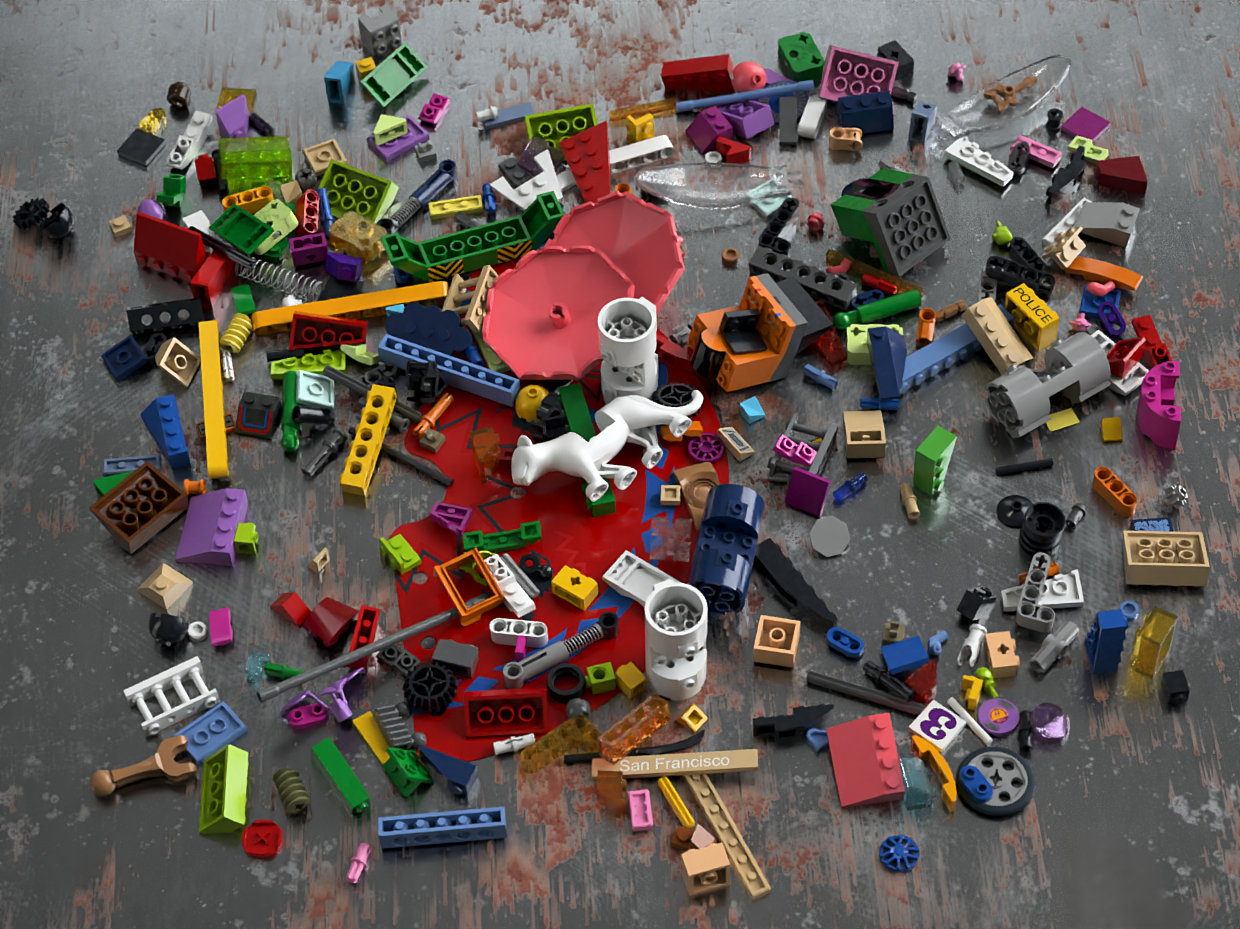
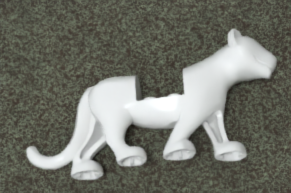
M694 390L691 394L693 397L692 402L681 407L663 406L639 395H626L614 398L595 413V420L601 433L592 437L589 442L574 432H569L553 440L538 444H532L527 436L521 435L511 460L513 483L529 486L530 483L548 472L560 471L571 476L584 478L589 484L586 488V495L593 502L598 500L609 487L603 478L614 479L617 488L624 490L636 477L637 470L627 466L606 463L617 455L626 442L642 445L647 449L641 461L647 468H653L661 459L663 450L658 446L655 436L647 427L668 424L671 433L678 438L692 424V420L687 416L695 413L701 407L703 396L698 390Z

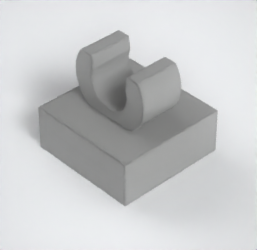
M430 140L423 144L418 142L415 146L420 162L437 158Z

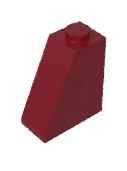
M1140 156L1097 160V166L1094 168V178L1098 179L1100 186L1146 194L1148 180Z

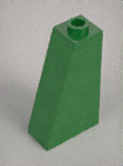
M328 737L313 746L311 749V762L350 813L364 811L368 807L370 796L331 738Z

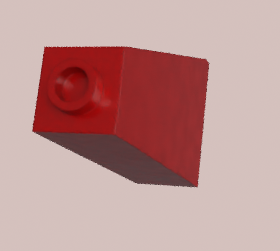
M213 250L190 282L193 297H201L202 308L212 310L236 262Z

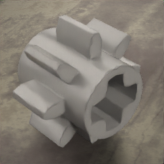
M678 325L671 329L673 333L670 335V341L684 348L688 344L687 341L691 330L686 326Z
M1173 484L1164 490L1166 494L1163 495V499L1170 508L1174 506L1178 509L1187 503L1185 499L1188 498V494L1181 485L1176 487Z

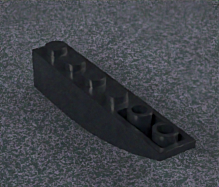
M771 538L757 544L753 564L769 584L796 610L827 630L837 627L838 619L834 612L828 610L824 600L815 594L811 584L806 583L802 573L793 567L789 557L784 556L780 546L774 543Z

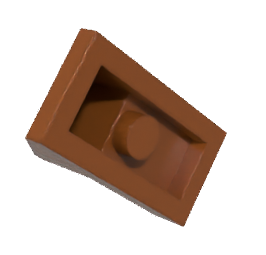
M699 824L696 825L695 830L678 825L670 844L671 847L688 851L690 849L704 848L712 843L717 844L718 840Z

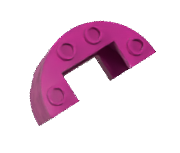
M1168 361L1153 367L1145 375L1139 395L1136 422L1141 433L1152 439V443L1175 450L1181 425V406L1161 404H1174V387L1176 378L1180 377L1179 361Z

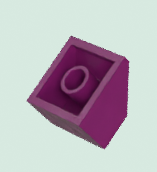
M716 106L701 111L685 130L687 136L702 155L716 149V140L719 136L733 141V127Z

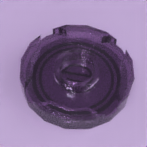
M1044 702L1036 706L1031 712L1030 721L1032 727L1041 737L1047 740H1061L1070 731L1069 717L1067 714L1064 715L1062 709L1055 704Z

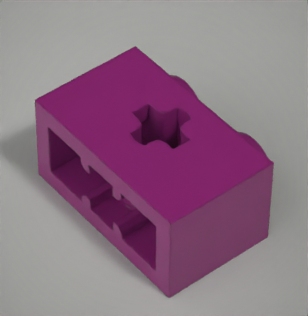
M324 232L289 239L294 266L326 261L328 248Z

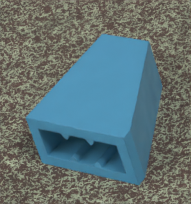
M336 61L325 74L324 81L328 102L345 104L355 76L353 63Z

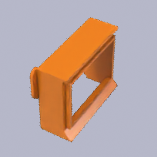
M476 547L440 566H434L433 575L435 578L439 577L460 614L459 621L463 627L480 620L481 614L503 604L504 595ZM474 560L494 596L467 609L447 572Z

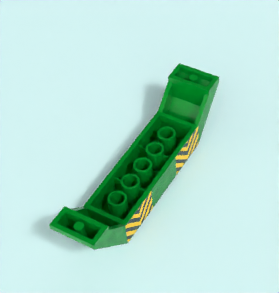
M554 191L536 195V199L521 215L421 242H414L401 237L398 232L380 238L392 266L427 282H433L454 276L457 273L462 274L477 270L486 265L492 266L521 258L532 250L536 251L554 231L562 216H564V212Z

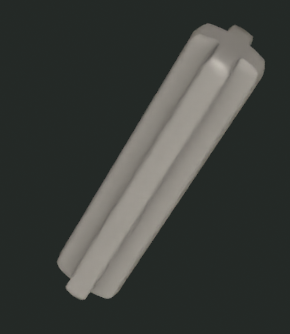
M507 553L503 554L500 558L515 575L516 581L531 598H536L540 594L538 588Z

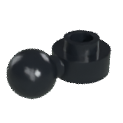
M525 554L520 559L519 565L523 572L530 574L536 571L543 580L552 578L554 574L553 568L547 564L541 566L534 554ZM531 560L533 566L527 567L525 565L526 561Z

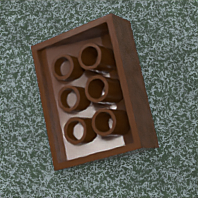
M146 461L89 507V509L113 538L132 554L186 510L189 505L187 494L151 463Z

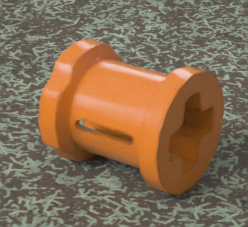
M185 479L184 493L187 496L189 494H205V479L200 481Z

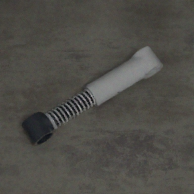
M605 612L600 615L599 621L593 627L590 626L587 630L581 631L577 635L575 634L568 638V640L558 641L518 663L510 662L506 664L503 668L505 686L509 689H520L526 680L568 659L569 653H575V650L578 651V648L581 650V647L584 648V645H590L600 638L614 639L619 634L618 616L612 612Z

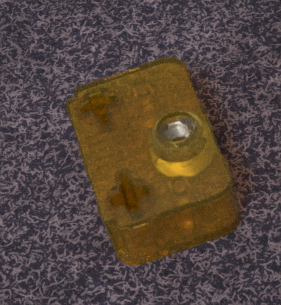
M354 211L346 212L329 226L331 244L353 257L362 258V262H371L385 250L380 237L388 235L387 230Z

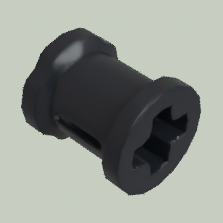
M1053 108L1047 112L1048 121L1046 122L1047 130L1051 132L1061 129L1060 121L1063 118V112Z

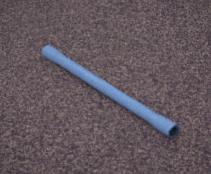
M813 80L730 95L694 101L688 100L677 102L676 107L677 112L680 113L752 99L815 90Z

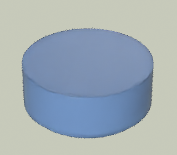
M1124 601L1120 604L1119 609L1122 610L1123 616L1127 617V620H1134L1138 617L1139 606L1135 602Z

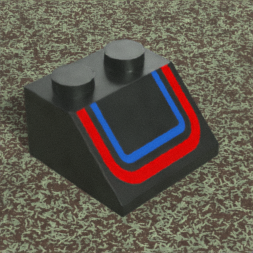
M244 391L238 405L235 433L237 435L272 440L282 415L280 397Z

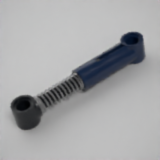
M443 160L440 162L439 169L409 196V200L389 219L383 218L376 223L380 242V237L396 233L399 226L403 225L416 211L421 210L445 186L457 181V167L453 160Z

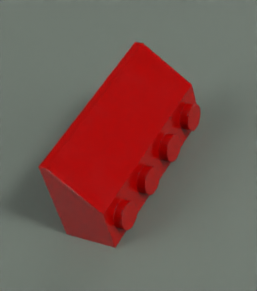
M546 687L465 691L466 737L548 733Z

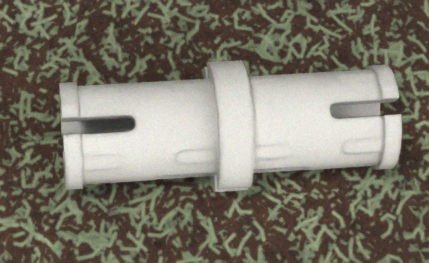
M533 733L520 737L512 736L510 737L511 739L493 742L495 755L511 751L515 753L520 749L536 746Z

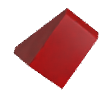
M296 592L283 593L270 605L272 610L298 628L304 624L311 613L310 609Z

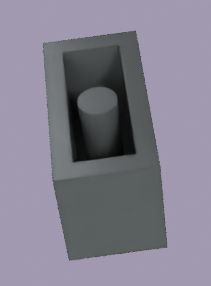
M439 639L432 662L433 665L437 662L440 663V666L446 665L448 669L453 671V674L472 678L479 661L478 647L471 644H461L453 640Z

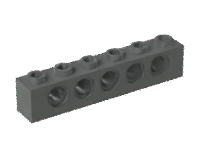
M758 246L748 262L749 270L753 274L762 275L768 273L776 283L794 277L809 296L847 311L851 306L852 298L857 295V286L853 281L849 279L844 280L836 274L824 272L818 267H811L803 261H796L785 254H778L767 247Z

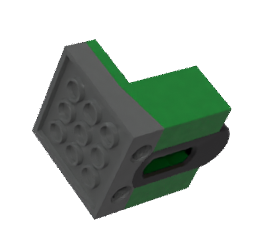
M882 168L869 178L858 179L845 186L841 192L842 197L830 204L842 236L874 242L886 274L901 276L951 240L931 182L927 176Z

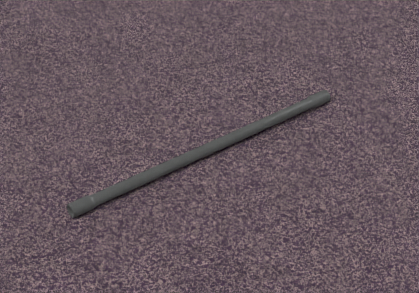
M484 593L470 599L465 605L468 609L488 599V596ZM456 607L280 683L256 691L257 698L261 703L278 696L280 693L460 616Z

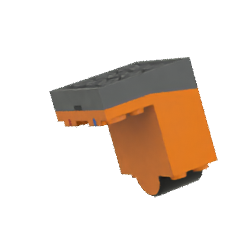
M768 273L749 277L740 305L696 316L687 341L694 350L691 356V365L699 375L709 379L715 378L726 392L786 378L808 322ZM758 309L761 315L756 329L765 342L767 350L764 352L733 354L719 331L724 313Z

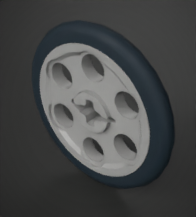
M990 746L980 748L963 759L956 773V785L959 794L971 808L991 816H1004L1021 810L1029 803L1035 790V776L1028 762L1018 753L1007 748ZM985 760L991 761L993 766L986 768L982 765V762ZM1009 763L1014 769L1006 771L1002 766ZM971 765L976 767L991 784L993 794L990 801L986 803L976 802L959 781V773L964 766ZM996 772H998V783L996 784V790H994L993 780ZM1014 780L1020 781L1022 786L1015 788L1011 785V782ZM1005 794L1009 796L1010 800L1002 802L998 797Z

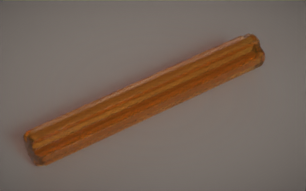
M668 98L610 110L609 117L614 121L626 118L628 115L633 117L676 107L675 98Z

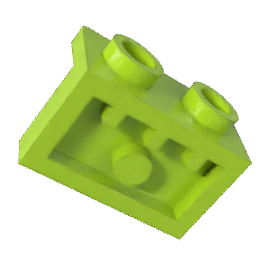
M401 534L388 541L384 537L379 539L381 554L384 557L387 556L393 569H398L402 575L422 564L421 558Z

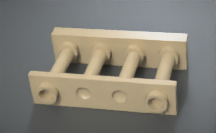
M490 265L483 266L480 277L464 281L458 273L455 274L442 311L452 310L458 315L467 313L466 317L461 319V326L468 325L474 333L481 331L484 316L487 314L488 290L491 289L494 280L499 275ZM476 286L475 291L465 293L467 288ZM472 299L470 304L461 306L462 301Z

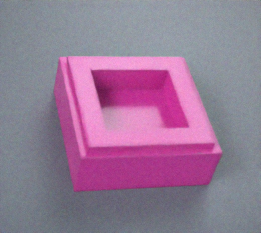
M518 635L515 649L517 663L525 659L527 641L525 636Z

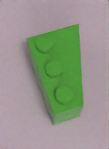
M937 426L916 449L913 486L930 496L942 489L957 439L956 435Z

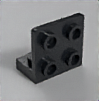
M758 309L724 313L719 331L733 354L764 352L767 350L765 342L756 329L761 315Z

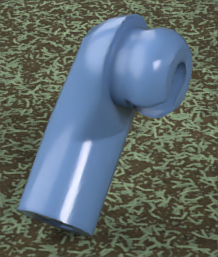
M945 630L940 631L928 640V651L931 655L937 656L941 653V643L948 639V634Z

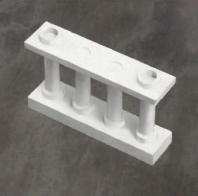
M198 656L123 690L129 707L137 705L145 719V722L141 723L145 737L157 734L160 730L207 708H212L220 702L216 688L208 691L200 677V674L204 672ZM189 679H193L201 693L200 696L192 700L189 699L181 684ZM174 687L183 703L171 709L163 694L164 691ZM156 696L164 713L156 717H152L144 700Z

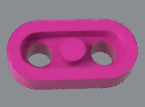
M318 703L295 708L288 714L290 726L298 730L323 724L329 718L328 711Z

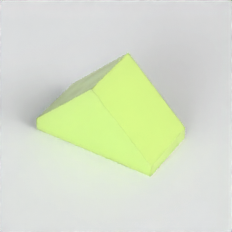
M381 114L374 130L376 146L408 133L406 120Z

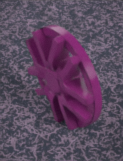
M702 433V437L694 436L690 440L688 445L689 454L694 461H699L700 463L710 461L715 463L716 460L722 457L724 443L719 436L713 433Z

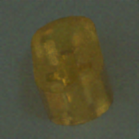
M162 108L153 109L139 123L140 130L154 134L167 120L165 110Z

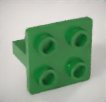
M391 747L386 749L390 758L383 767L403 796L409 797L421 782L431 783L433 781L430 771L422 765L416 752Z

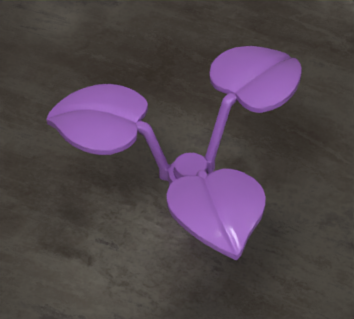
M363 667L346 674L340 680L332 683L330 687L323 689L316 696L310 690L296 695L282 708L281 716H283L287 708L295 705L302 699L312 698L325 708L329 714L333 713L339 723L352 715V712L347 706L348 702L345 699L342 688L355 675L365 673V669ZM334 693H340L341 699H337ZM330 694L334 700L329 704L331 708L319 700L318 697Z

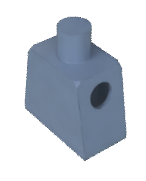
M920 102L911 115L908 140L922 144L926 143L935 125L936 105Z

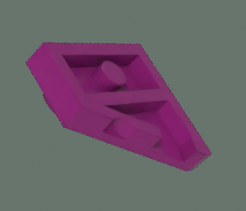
M435 502L430 511L431 520L458 536L463 535L473 515L472 508Z

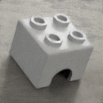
M388 4L379 7L382 14L378 18H370L366 14L358 17L361 42L372 56L382 54L402 44L399 17Z

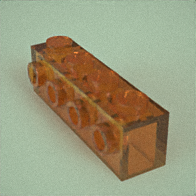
M656 694L647 698L597 737L599 756L613 765L623 759L671 721L669 702Z

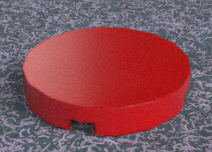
M267 819L256 820L251 823L252 825L244 829L241 836L242 847L250 857L260 860L268 859L276 855L282 848L284 842L283 832L274 821Z

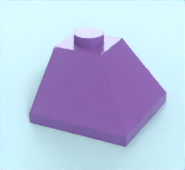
M242 94L215 110L220 135L231 146L245 139L249 128L250 118L246 96Z

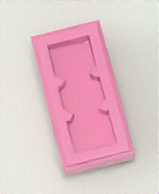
M649 789L628 791L632 832L652 830L653 820Z

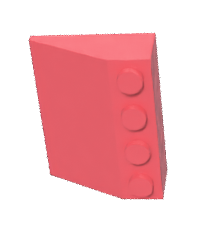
M889 713L869 715L826 729L841 808L903 799L905 788Z

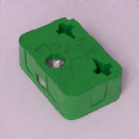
M801 32L782 37L778 40V56L791 80L802 82L822 78L825 60L810 33Z

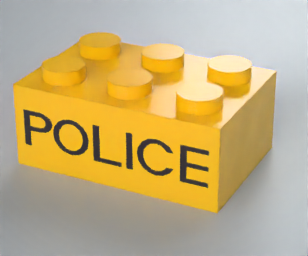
M1024 283L1006 293L1004 308L1014 317L1013 327L1038 352L1056 341L1059 316L1046 305L1045 301L1041 300Z

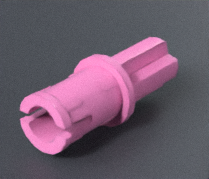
M366 843L359 844L355 856L350 860L351 867L346 877L348 882L355 884L362 869L366 868V861L372 850V847H369L370 845Z

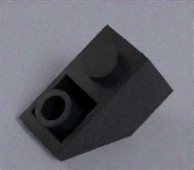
M985 586L967 589L956 611L971 620L980 619L994 603L997 596L993 595V591Z

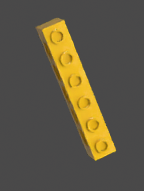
M373 384L371 391L367 392V403L361 410V421L357 424L355 430L356 437L355 440L351 441V452L345 459L344 473H341L339 477V484H341L343 492L362 496L366 495L397 400L395 388Z

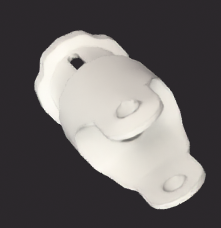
M972 624L970 626L969 636L965 639L957 659L958 666H962L964 659L971 655L969 660L970 667L975 665L982 647L981 641L985 634H987L985 627L979 624Z

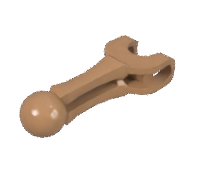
M179 735L163 740L155 755L137 764L111 771H96L89 781L91 791L98 796H107L115 788L144 778L164 776L168 780L178 783L194 777L197 774V768L193 763L179 764L174 761L176 754L186 750L188 747L187 737Z

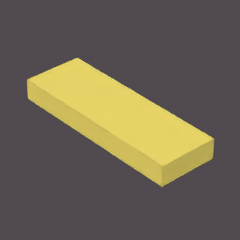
M481 195L428 203L431 220L454 217L458 212H462L465 215L484 212Z

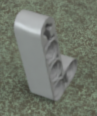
M1040 552L1036 553L1032 558L1017 606L1015 621L1021 627L1046 633L1053 628L1055 613L1051 608L1039 605L1050 566V557Z

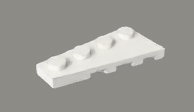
M1078 569L1071 571L1070 574H1058L1054 578L1046 580L1039 605L1049 608L1082 607L1084 599ZM1024 584L1001 591L1003 612L1017 611Z

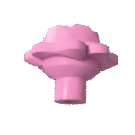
M959 63L948 67L949 73L947 77H956L960 81L964 78L962 72L966 66H961Z
M1077 313V318L1069 322L1073 326V331L1083 332L1086 331L1087 327L1091 326L1084 319V313Z

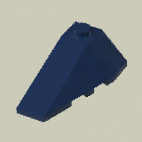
M887 326L868 328L867 346L881 401L899 399L907 356L904 336Z

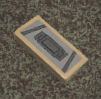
M733 427L717 430V436L722 439L725 447L739 462L755 454V451Z

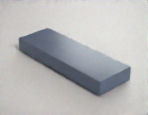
M531 102L499 109L497 110L499 116L496 119L492 118L483 121L485 129L489 130L524 121L526 115L535 114Z
M147 455L103 459V477L135 471L146 461L161 472V456Z

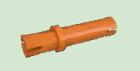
M444 393L428 414L423 415L421 422L412 431L415 437L420 434L418 439H421L428 428L432 429L435 426L436 420L454 401L452 395Z

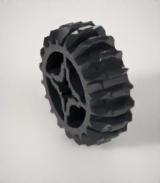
M669 382V385L663 384L662 387H657V390L653 391L651 401L667 407L685 406L692 402L693 397L691 394L697 388L692 387L691 384L685 385V382L682 384L677 382L672 384ZM701 407L695 413L687 417L690 419L692 417H696L697 414L700 413Z
M429 661L428 665L421 663V667L414 665V671L408 670V676L404 678L403 693L407 703L413 705L415 710L420 708L422 713L428 710L431 714L432 710L436 709L439 713L440 707L446 709L447 703L452 704L453 698H456L458 685L456 683V676L453 675V671L448 669L446 665L440 666L439 662L432 665V662Z

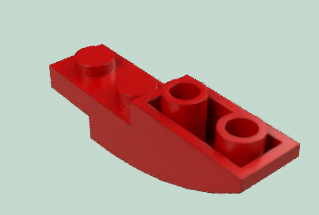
M1151 315L1132 319L1131 323L1137 337H1145L1146 339L1143 357L1149 368L1152 369L1159 364L1172 361L1166 344L1161 342Z
M656 332L657 344L655 352L659 354L658 361L690 374L711 377L716 375L718 362L705 354L698 356L688 344L682 348Z

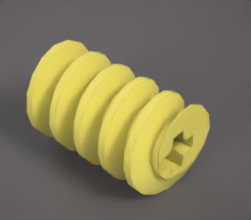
M241 313L234 314L219 341L220 347L224 350H229L232 354H239L244 345L243 343L249 337V332L253 329L251 319Z

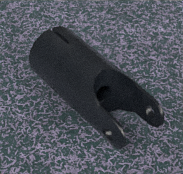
M296 405L292 410V419L297 423L331 425L335 422L334 418L325 416L331 412L328 408Z

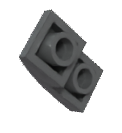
M395 644L380 650L376 655L377 659L405 676H408V670L414 671V665L418 666L421 663V660L406 649L403 651Z

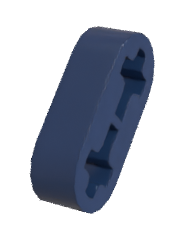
M874 289L853 297L851 300V310H855V307L884 299V293Z

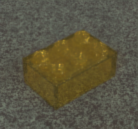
M1157 606L1154 607L1152 612H1147L1143 620V627L1139 626L1134 635L1136 639L1132 645L1134 650L1129 659L1132 661L1130 669L1151 679L1154 678L1170 651L1178 618L1177 615Z

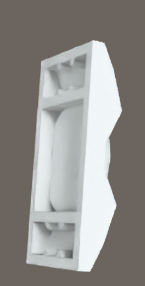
M1099 330L1091 335L1100 344L1105 354L1116 344ZM1137 362L1123 379L1110 373L1109 382L1111 385L1108 388L1126 396L1142 384L1149 370Z
M627 550L602 576L603 580L620 595L636 600L644 608L648 596L653 592V584L671 578L674 583H681Z

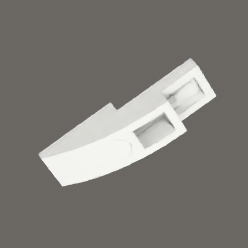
M195 111L184 135H179L165 163L166 166L182 170L193 160L207 138L206 131L213 119L211 114Z
M497 554L484 560L504 595L503 603L510 612L514 611L519 618L536 609L535 603L516 582L515 575Z

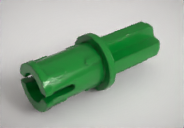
M267 662L264 666L265 674L281 677L282 680L305 672L304 669L288 667L287 664L283 666Z

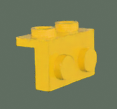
M650 113L637 120H634L630 115L626 116V139L629 145L654 138V117Z

